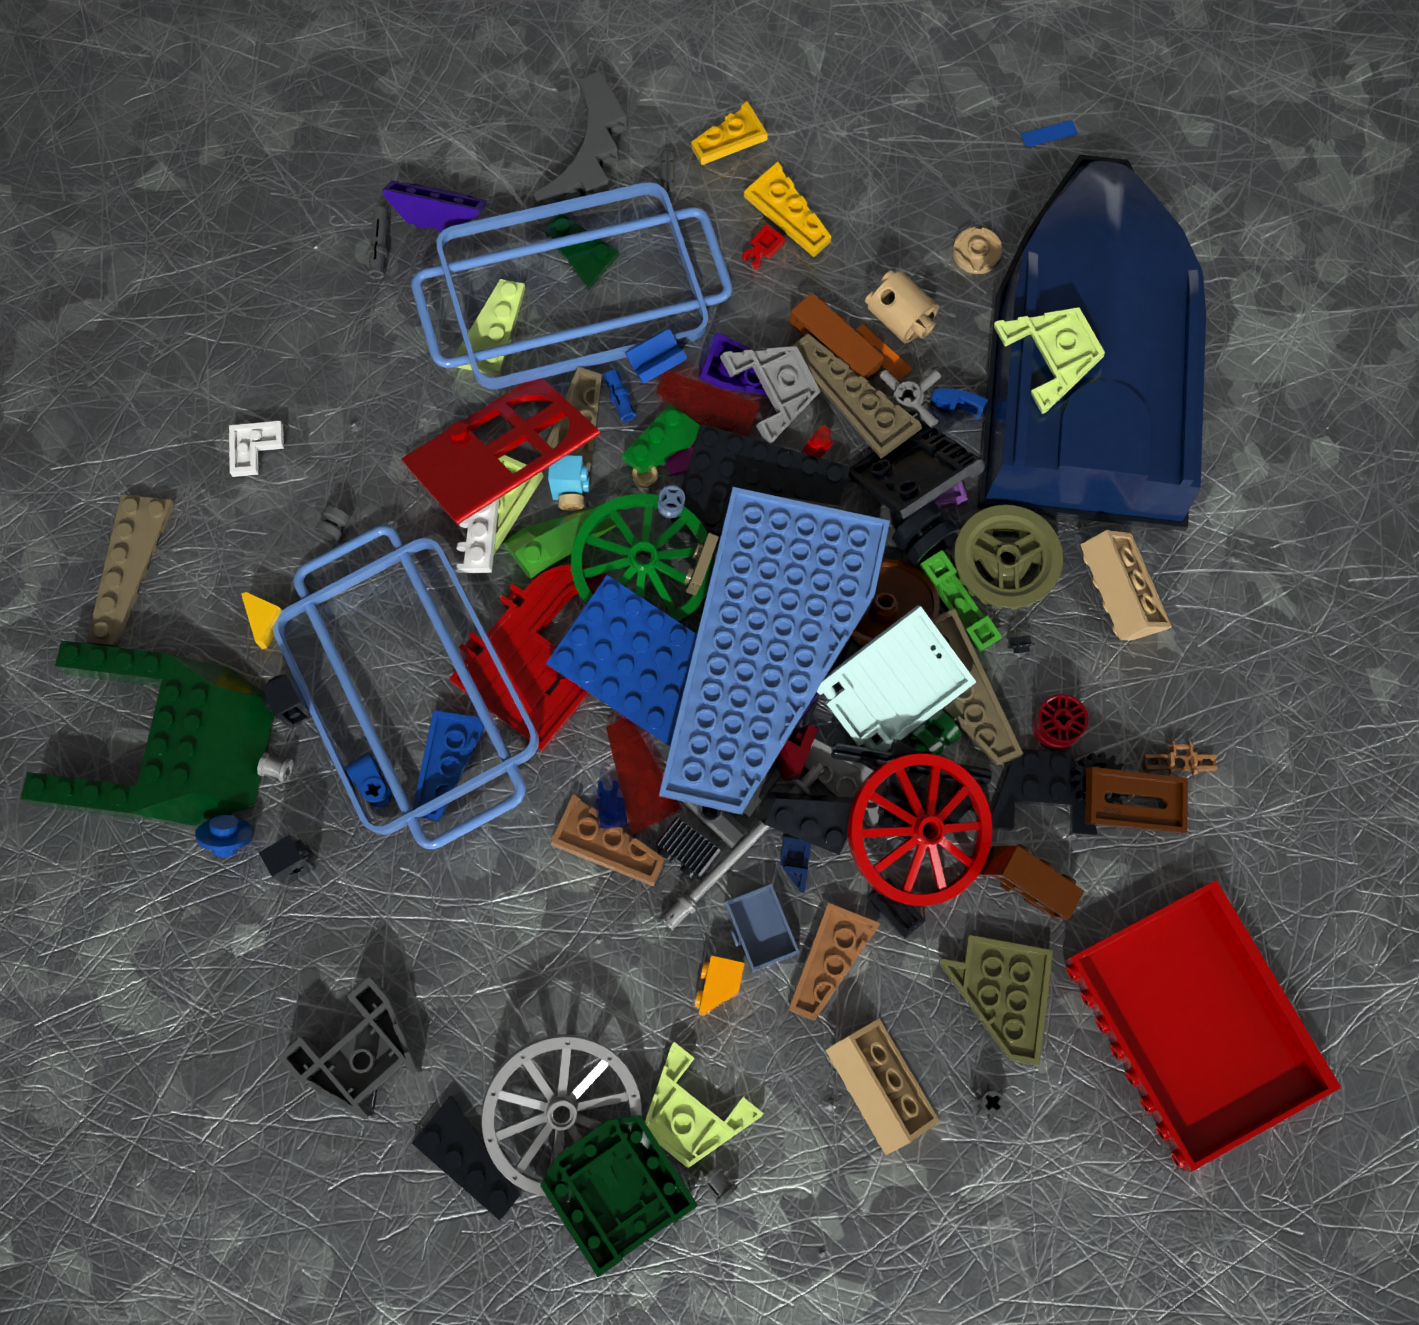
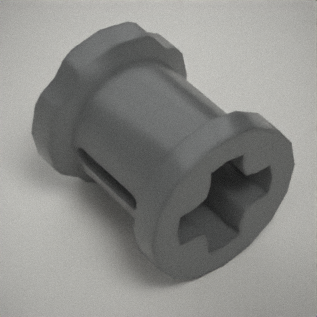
M719 1164L699 1181L702 1185H706L714 1195L717 1205L721 1204L738 1188L736 1184L732 1185L721 1172Z

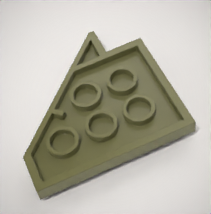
M968 935L964 962L940 959L939 965L1009 1061L1039 1066L1053 950Z

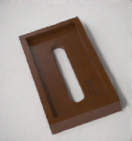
M1097 767L1086 768L1085 824L1179 834L1187 833L1188 778ZM1110 792L1160 798L1164 801L1165 805L1163 809L1112 804L1106 802L1105 794Z

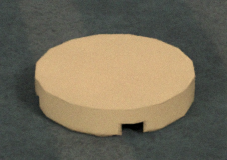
M969 227L961 231L956 237L952 250L953 258L957 265L966 272L973 274L987 273L993 270L1000 262L1002 255L1001 240L994 232L987 228L975 229L976 227Z

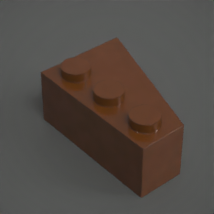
M1017 844V846H992L979 876L984 879L986 877H993L1003 883L1001 886L1003 890L1009 892L1012 889L1025 898L1024 902L1054 919L1069 920L1084 893V890L1076 886V880L1065 874L1060 875L1054 870L1055 866L1043 859L1038 860L1032 855L1033 851L1022 844Z

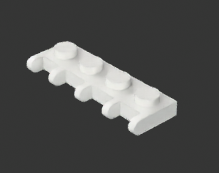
M499 499L459 524L460 527L468 529L466 542L457 543V550L465 552L464 564L455 565V572L492 573Z

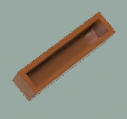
M811 293L791 310L789 324L803 337L807 334L811 335L830 350L835 357L845 362L857 375H861L867 381H870L882 370L885 357L881 350L869 344L860 331L851 328L842 315L834 313L824 299L818 298Z

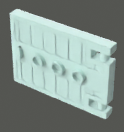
M917 605L828 673L821 682L817 693L819 695L824 693L828 699L825 701L826 705L858 746L863 745L864 748L887 751L891 748L894 739H903L975 684L976 681L922 607ZM837 682L843 687L838 692L832 687ZM877 733L881 739L874 743L871 737Z

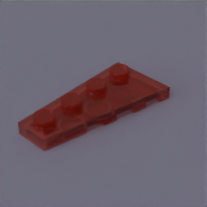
M624 717L607 726L606 730L632 836L680 812L681 808L677 800L659 796L663 775L636 725Z

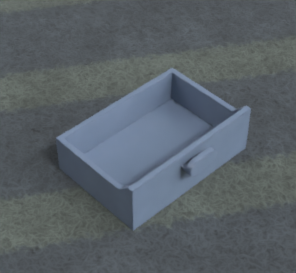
M772 884L725 901L724 905L734 928L730 930L736 947L741 945L751 973L799 955V949Z

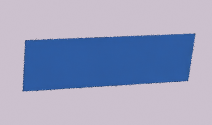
M1070 120L1021 133V136L1027 148L1076 135L1078 132L1073 121Z

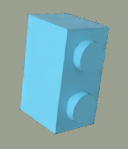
M567 455L549 466L548 481L553 500H558V497L563 494H579L584 496L585 492H589L590 477L588 476V466L583 465L582 456Z

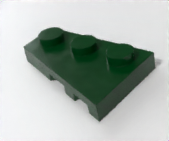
M563 214L557 215L545 229L549 239L587 231ZM601 239L557 248L559 253L571 265L575 274L583 281L588 291L619 256V252Z

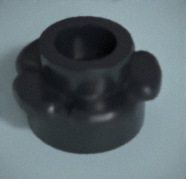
M1031 635L1009 638L1010 646H1008V649H1013L1014 654L1030 652L1029 646H1034V643H1031Z

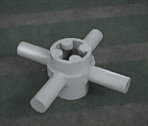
M884 370L880 374V378L894 391L893 400L895 405L898 404L913 417L919 415L930 427H934L938 423V419L923 406V393L941 378L938 371L934 370L918 384L911 381L900 383L888 370Z

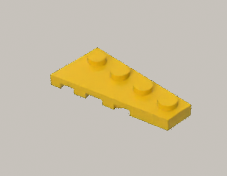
M776 162L744 191V198L811 256L815 257L831 243V235L816 214L812 213L808 208L807 201L796 191L794 183L789 177H786L779 162Z

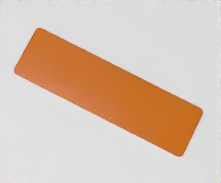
M861 324L856 329L863 334L869 344L881 350L885 357L883 367L898 381L912 370L911 366L864 324Z

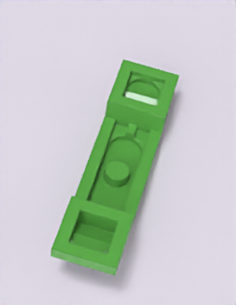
M943 550L920 564L923 573L934 584L939 596V602L945 611L956 610L971 644L979 652L1003 638L988 615L984 617L955 575L957 570Z

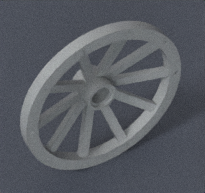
M561 1034L534 1040L511 1054L497 1069L487 1087L481 1113L482 1132L487 1151L497 1169L509 1181L525 1191L546 1196L540 1187L543 1180L525 1174L524 1170L551 1131L555 1129V1160L556 1156L563 1151L564 1130L567 1129L573 1141L576 1142L582 1136L574 1125L575 1122L590 1129H595L603 1123L583 1115L579 1111L628 1101V1117L641 1115L642 1117L641 1099L637 1084L620 1057L611 1049L593 1039L578 1035ZM562 1049L557 1093L554 1094L531 1058L544 1052ZM571 1049L584 1051L600 1058L594 1067L567 1095ZM523 1064L547 1100L543 1101L503 1090L502 1088L512 1073ZM608 1065L617 1073L625 1088V1091L576 1101ZM498 1099L543 1111L496 1131L494 1130V1113ZM559 1106L568 1108L566 1114L561 1117L553 1115L554 1110ZM546 1122L516 1166H514L501 1150L498 1141Z

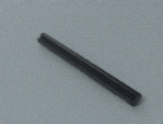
M834 743L831 749V757L833 759L880 766L891 760L892 752ZM958 764L970 773L977 783L985 785L990 783L992 776L990 769ZM914 765L910 767L909 772L930 775L931 766ZM940 770L939 777L954 779L948 773Z

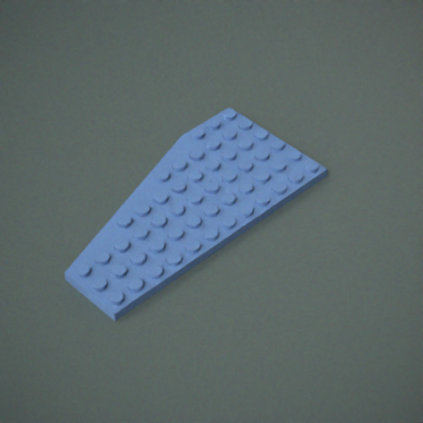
M732 488L659 796L743 814L816 694L821 682L827 676L872 602L876 591L890 520L741 488Z

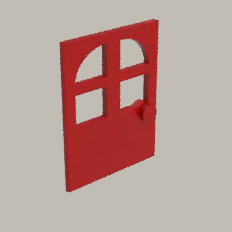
M541 378L522 383L463 421L452 424L448 430L404 456L401 460L405 467L458 525L600 435V431L548 382ZM528 401H543L551 404L526 421L510 408ZM500 414L514 428L485 446L472 431ZM566 416L569 419L568 433L560 444L552 448L538 433ZM528 441L542 456L512 474L499 458Z

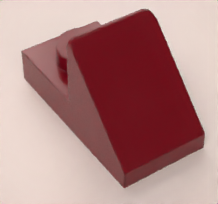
M808 724L801 729H796L775 759L784 781L788 782L800 776L818 731L814 726Z

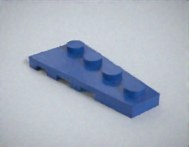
M433 710L413 810L457 787L485 729L480 717ZM448 804L420 819L440 822Z

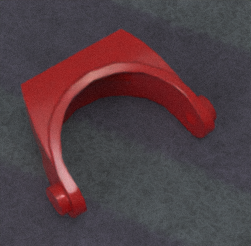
M825 424L814 432L801 453L821 458L834 444L830 437V429Z

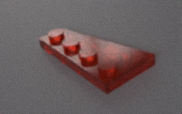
M670 371L664 372L656 391L657 397L668 404H672L699 425L704 424L745 437H749L760 409V404Z

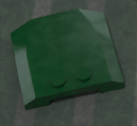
M641 1115L608 1119L556 1156L540 1185L597 1277H600L621 1262L623 1257L672 1222L674 1224L698 1206Z

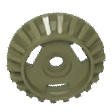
M1015 505L992 506L973 515L961 528L953 551L954 567L958 572L961 584L967 587L969 594L981 599L982 603L986 605L988 603L992 604L998 609L1010 608V610H1017L1019 607L1025 606L1026 608L1032 606L1037 601H1041L1056 585L1063 567L1062 546L1051 525L1037 513ZM993 533H1012L1017 535L1018 538L993 537ZM1003 552H1010L1014 555L1015 561L1007 564L1001 560L1000 555ZM980 561L992 582H987L980 575L975 562ZM1033 562L1039 566L1038 571L1031 583L1027 585L1021 580Z

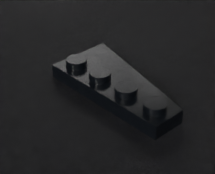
M449 1096L413 1140L412 1144L501 1221L520 1198V1194L511 1181L497 1169L487 1151L485 1143L480 1139L454 1098Z

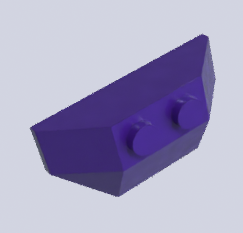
M391 180L383 189L385 198L406 223L415 224L419 228L429 227L438 229L440 232L451 226L468 223L478 216L486 206V200L420 184L400 183L399 181Z

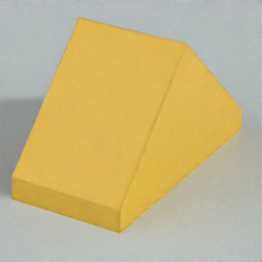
M248 592L242 593L255 642L262 650L266 649L274 638L273 626L282 610L280 607Z

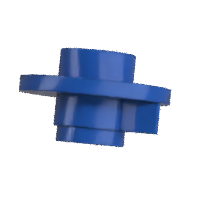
M219 815L199 825L195 830V838L200 847L212 850L215 856L230 857L237 853L238 848H242L252 841L253 828L247 821L232 815Z

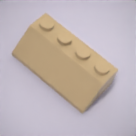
M1106 530L1080 544L1083 550V559L1091 569L1093 583L1102 595L1103 607L1109 613L1113 622V631L1120 640H1136L1172 627L1132 533Z
M880 1018L825 1050L885 1155L911 1143L940 1122Z

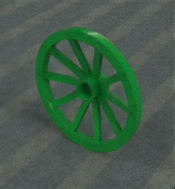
M645 493L630 494L615 498L601 505L584 521L576 535L572 548V577L581 600L586 605L593 596L585 578L629 566L617 582L625 586L635 574H638L636 594L643 598L645 576L648 575L669 616L682 623L700 607L707 596L715 563L714 552L696 596L693 595L684 606L677 610L655 569L688 586V583L684 582L685 574L659 560L693 557L696 547L666 551L657 550L685 524L693 532L698 543L703 545L708 536L703 524L690 510L683 507L682 513L677 516L678 520L651 544L649 539L653 508L658 509L659 495ZM634 507H645L641 542L636 540L619 515V511ZM610 516L631 548L592 536L591 533L603 520ZM586 543L626 556L623 559L582 570V556ZM641 554L649 556L650 561L641 563L636 558Z

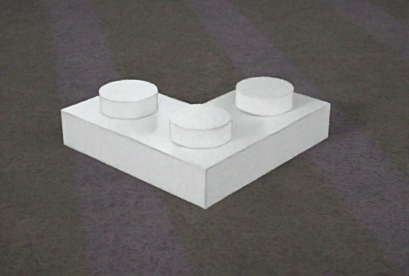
M281 421L229 425L230 474L232 477L258 475V451L284 449V432Z

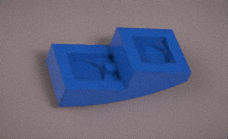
M942 388L934 390L930 405L950 415H953L956 408L980 419L988 399L962 390Z

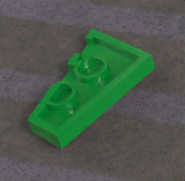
M669 404L622 454V461L636 469L640 474H644L650 471L651 468L668 461V458L680 451L683 452L696 443L701 425L672 404Z

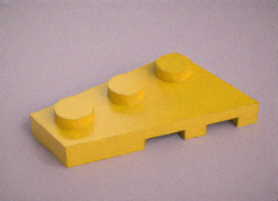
M748 101L741 105V109L738 112L728 114L723 123L709 128L694 139L691 145L700 164L704 165L768 139L766 130Z

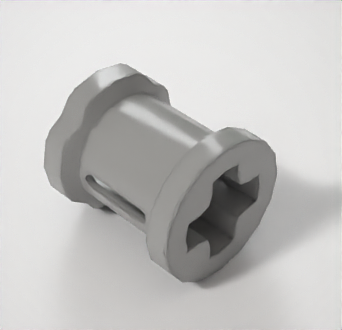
M264 752L258 763L257 774L262 777L265 775L279 778L280 782L286 783L292 774L294 762L292 759L282 760L272 757V754L269 752Z

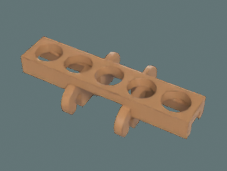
M1171 740L1167 746L1170 749L1169 754H1145L1143 756L1144 771H1168L1172 775L1175 771H1191L1192 775H1197L1198 771L1217 770L1215 763L1216 755H1197V752H1193L1194 745H1192L1191 740H1187L1186 744H1175V741ZM1176 749H1186L1187 755H1176ZM1179 758L1184 761L1183 768H1178L1175 765L1176 759ZM1155 759L1157 765H1148V760ZM1162 759H1167V765L1161 764ZM1209 759L1211 766H1203L1202 760Z

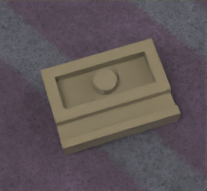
M708 533L703 545L698 543L693 555V559L697 560L694 569L689 567L684 580L685 583H688L686 593L696 596L700 589L718 541V536Z

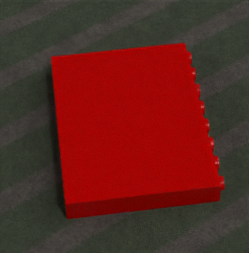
M1217 880L1065 960L1067 964L1065 969L1068 976L1073 982L1077 981L1082 990L1080 992L1081 999L1095 1013V1023L1101 1033L1107 1034L1112 1043L1109 1045L1112 1054L1117 1060L1122 1061L1126 1068L1124 1073L1131 1086L1137 1087L1142 1096L1139 1098L1142 1107L1148 1114H1152L1157 1123L1155 1129L1163 1141L1168 1142L1172 1149V1152H1170L1172 1160L1183 1171H1195L1341 1089L1340 1084Z

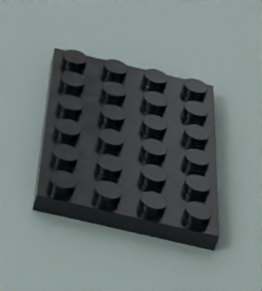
M701 424L681 486L685 494L684 507L700 520L707 533L721 537L733 487L787 499L794 498L839 506L851 467ZM677 517L671 518L672 523L678 520Z

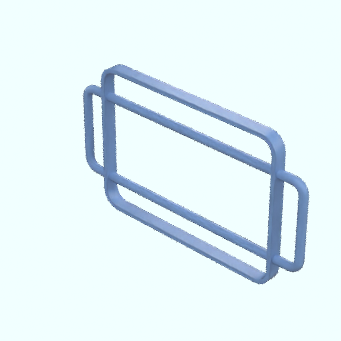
M652 182L635 184L446 228L439 234L437 239V251L441 265L418 271L411 281V289L433 361L444 368H454L470 364L476 381L488 389H500L577 370L578 366L586 368L627 358L625 352L640 343L497 378H489L480 373L476 362L698 309L702 324L696 329L673 334L678 345L695 341L702 337L707 328L708 311L706 307L726 301L731 296L733 290L732 282L708 214L697 207L674 211L666 190L659 184ZM642 195H653L659 198L666 212L450 263L446 262L443 252L444 245L454 238ZM690 217L700 220L723 286V290L720 293L702 297L677 220ZM664 223L670 224L694 299L473 352L450 273ZM440 275L445 277L467 354L451 358L441 355L421 287L423 280Z
M379 525L299 567L294 575L293 582L301 600L281 611L273 626V632L363 825L380 835L394 833L408 825L419 846L434 850L520 804L525 797L526 786L517 766L534 756L539 746V736L450 561L439 544L428 538H420L404 545L395 528L389 525ZM386 535L389 537L395 551L310 595L304 582L306 575L379 536ZM433 549L438 552L529 729L531 736L529 745L525 750L513 757L410 557L421 550ZM400 561L502 763L415 810L412 809L316 608V605ZM305 611L312 622L403 814L402 817L387 825L374 826L371 823L285 640L284 628L287 622ZM505 772L508 773L515 787V792L511 797L435 838H428L424 834L418 819Z

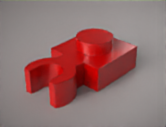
M766 223L750 241L753 249H748L742 254L743 262L746 263L749 258L753 257L755 260L751 264L752 269H758L762 262L761 259L765 256L770 260L786 242L785 238Z

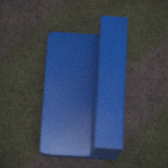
M668 328L625 352L637 378L643 384L688 359L684 350L678 346L671 330Z

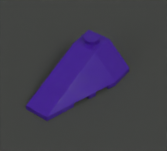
M716 332L705 345L699 362V378L721 389L767 395L752 367L730 377L720 358L725 352L732 351V353L753 349Z

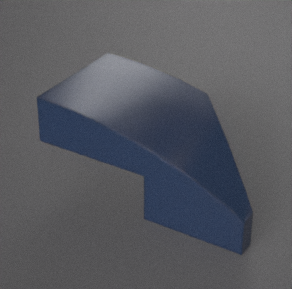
M784 836L780 865L799 891L805 893L811 843L799 838Z

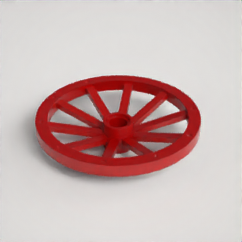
M908 754L893 758L876 768L864 780L853 799L848 818V841L853 860L859 872L870 886L891 900L914 906H930L946 902L962 893L973 883L981 872L989 854L992 840V819L986 797L970 773L947 758L932 754ZM914 765L931 766L925 812L904 768ZM940 770L956 779L962 787L935 815ZM894 772L915 816L874 792L879 784ZM969 795L977 821L943 824V820ZM868 801H873L907 822L908 827L862 829L863 817ZM927 823L930 830L929 834L925 837L923 827ZM977 830V839L972 857L967 856L944 837L945 833ZM910 837L872 866L865 851L863 838ZM936 844L940 845L966 866L963 872L947 886ZM917 845L901 890L896 889L882 879L879 875L881 871ZM927 849L937 890L930 893L912 894L911 890Z

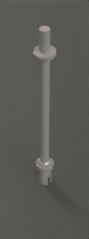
M817 763L801 780L797 778L792 779L794 787L788 793L811 795L812 793L808 788L825 771L824 767ZM760 821L688 895H680L677 898L678 902L660 919L674 931L689 913L693 914L696 911L694 909L696 902L768 830L769 826Z

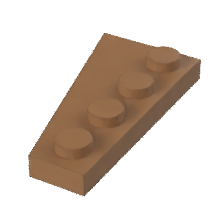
M575 794L572 795L551 840V846L653 887L665 858L637 838H632L625 833L620 826L611 823L601 816L599 811L587 806Z
M828 903L788 1011L815 1021L881 923Z

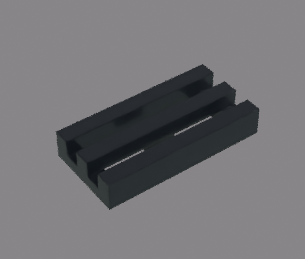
M889 878L885 880L888 884L898 889ZM876 890L867 896L903 940L926 921L913 905L901 903L916 920L914 924L893 900L883 896ZM878 894L907 926L908 929L906 931L876 897Z

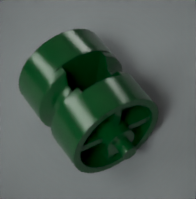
M939 710L926 720V725L921 724L909 733V739L914 745L915 750L921 754L940 755L944 751V745L950 746L961 737V732L955 723L957 719L954 716L950 718L945 712Z

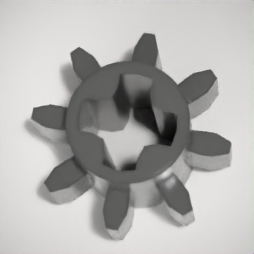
M988 1084L987 1092L977 1088L976 1092L979 1094V1097L971 1101L972 1104H977L979 1108L976 1115L987 1114L989 1122L993 1121L994 1114L1005 1117L1002 1111L1003 1106L1010 1105V1102L1003 1100L1002 1095L1005 1090L1001 1089L996 1092L994 1091L993 1084ZM985 1097H994L996 1099L993 1102L995 1109L986 1108L985 1105L988 1101Z

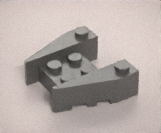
M370 976L347 995V998L365 1019L326 1054L322 1055L307 1037H300L277 1057L297 1081L311 1087L321 1095L335 1101L364 1120L371 1118L373 1115L362 1102L404 1064L413 1075H418L421 1072L393 999L377 980Z

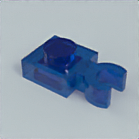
M602 781L598 783L597 794L600 798L596 799L595 806L599 828L626 827L627 825L624 797H616L619 789L617 781H613L612 790L610 791L604 789Z

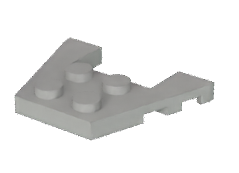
M797 346L767 348L762 351L744 350L737 353L729 351L720 356L730 377L752 367L777 414L756 425L766 443L771 444L781 432L821 392Z

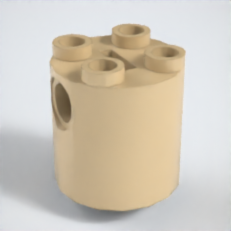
M891 270L887 272L881 280L883 284L876 291H872L865 299L869 311L904 344L911 342L918 336L921 339L925 338L935 327L933 319L938 313L939 305L903 271L894 273Z

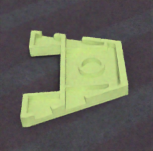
M1080 308L1044 313L1043 316L1031 318L1028 316L1019 317L1018 320L1007 322L1000 320L994 323V328L1005 347L1031 335L1055 379L1031 390V395L1042 414L1046 413L1105 354Z
M673 1042L645 1123L659 1145L689 1168L758 1120L764 1113L742 1097L725 1121L721 1120L677 1084V1081L695 1058L677 1043Z

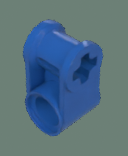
M369 752L345 766L349 777L358 788L362 797L371 806L381 808L389 803L391 800V790L384 780L379 766ZM378 788L379 795L374 797V790Z

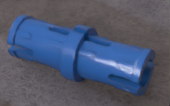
M611 370L604 374V380L610 391V400L615 404L621 422L631 421L636 417V413L629 400L630 393L624 387L619 371Z

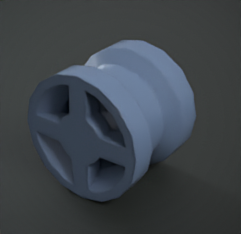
M670 485L664 487L658 497V511L664 517L675 518L682 513L685 494L677 486Z

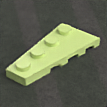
M499 280L468 332L473 352L511 342L525 292L524 283ZM464 341L454 357L467 354ZM507 355L476 362L477 367L482 373L501 376ZM470 364L457 367L472 370Z
M506 455L499 458L512 474L526 466V464ZM542 472L499 498L494 554L544 477Z

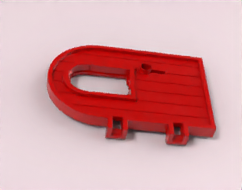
M571 564L557 566L543 572L524 591L512 583L508 595L500 597L501 604L508 610L487 633L539 736L538 750L541 752L547 748L590 695L567 678L561 679L550 695L546 694L552 685L558 681L560 674L546 665V662L557 646H553L549 639L541 636V633L572 597L579 595L574 585ZM582 565V570L591 568V566ZM607 573L585 578L592 594L595 593L606 575H608ZM518 598H521L524 602L518 608L514 603ZM471 632L469 634V641L465 645L461 643L458 648L467 657L464 663L487 709L530 743L529 729L485 643L475 633ZM478 645L484 649L479 656L473 652ZM455 671L449 678L450 682L468 695Z

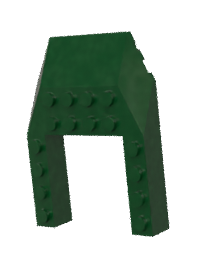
M61 640L55 667L66 675L160 687L137 786L27 772L21 800L39 807L193 827L199 826L215 816L232 815L236 811H244L256 806L262 776L257 774V767L260 758L268 750L275 718L273 712H269L262 701V697L265 696L262 690L230 668L166 653Z

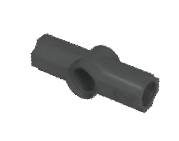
M681 801L698 817L701 824L714 832L731 850L748 834V831L727 811L716 809L718 811L717 815L708 818L702 813L705 806Z

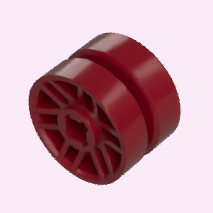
M1053 695L1046 699L1034 714L1032 719L1033 735L1042 746L1048 749H1067L1074 745L1085 733L1089 721L1087 710L1081 701L1071 695Z

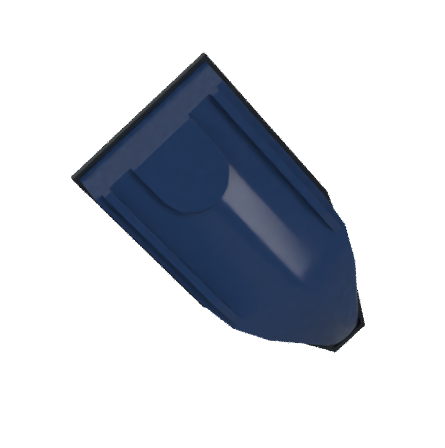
M1082 154L1078 156L1025 233L995 296L986 391L988 402L985 407L981 459L985 461L986 465L983 472L980 473L978 508L1015 505L1029 509L1039 515L1186 531L1188 528L1189 509L1201 488L1206 304L1203 271L1182 227L1143 180L1134 172L1128 159ZM1080 308L1105 352L1104 357L1046 413L1042 414L1031 395V390L1055 379L1031 335L1005 347L994 328V323L1000 320L1007 322L1018 320L1019 317L1028 316L1031 318L1043 316L1044 313Z

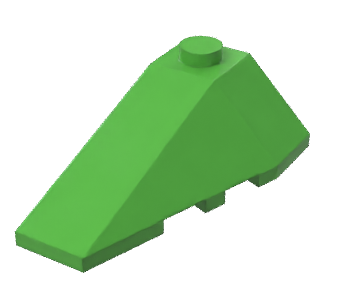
M603 504L524 527L503 541L502 544L532 582L543 572L559 566L571 557L574 540L580 527ZM609 516L593 530L591 535L599 538L616 525Z

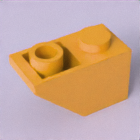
M711 956L710 963L704 961L701 979H706L703 991L698 990L694 1006L700 1008L699 1015H707L738 994L745 963Z

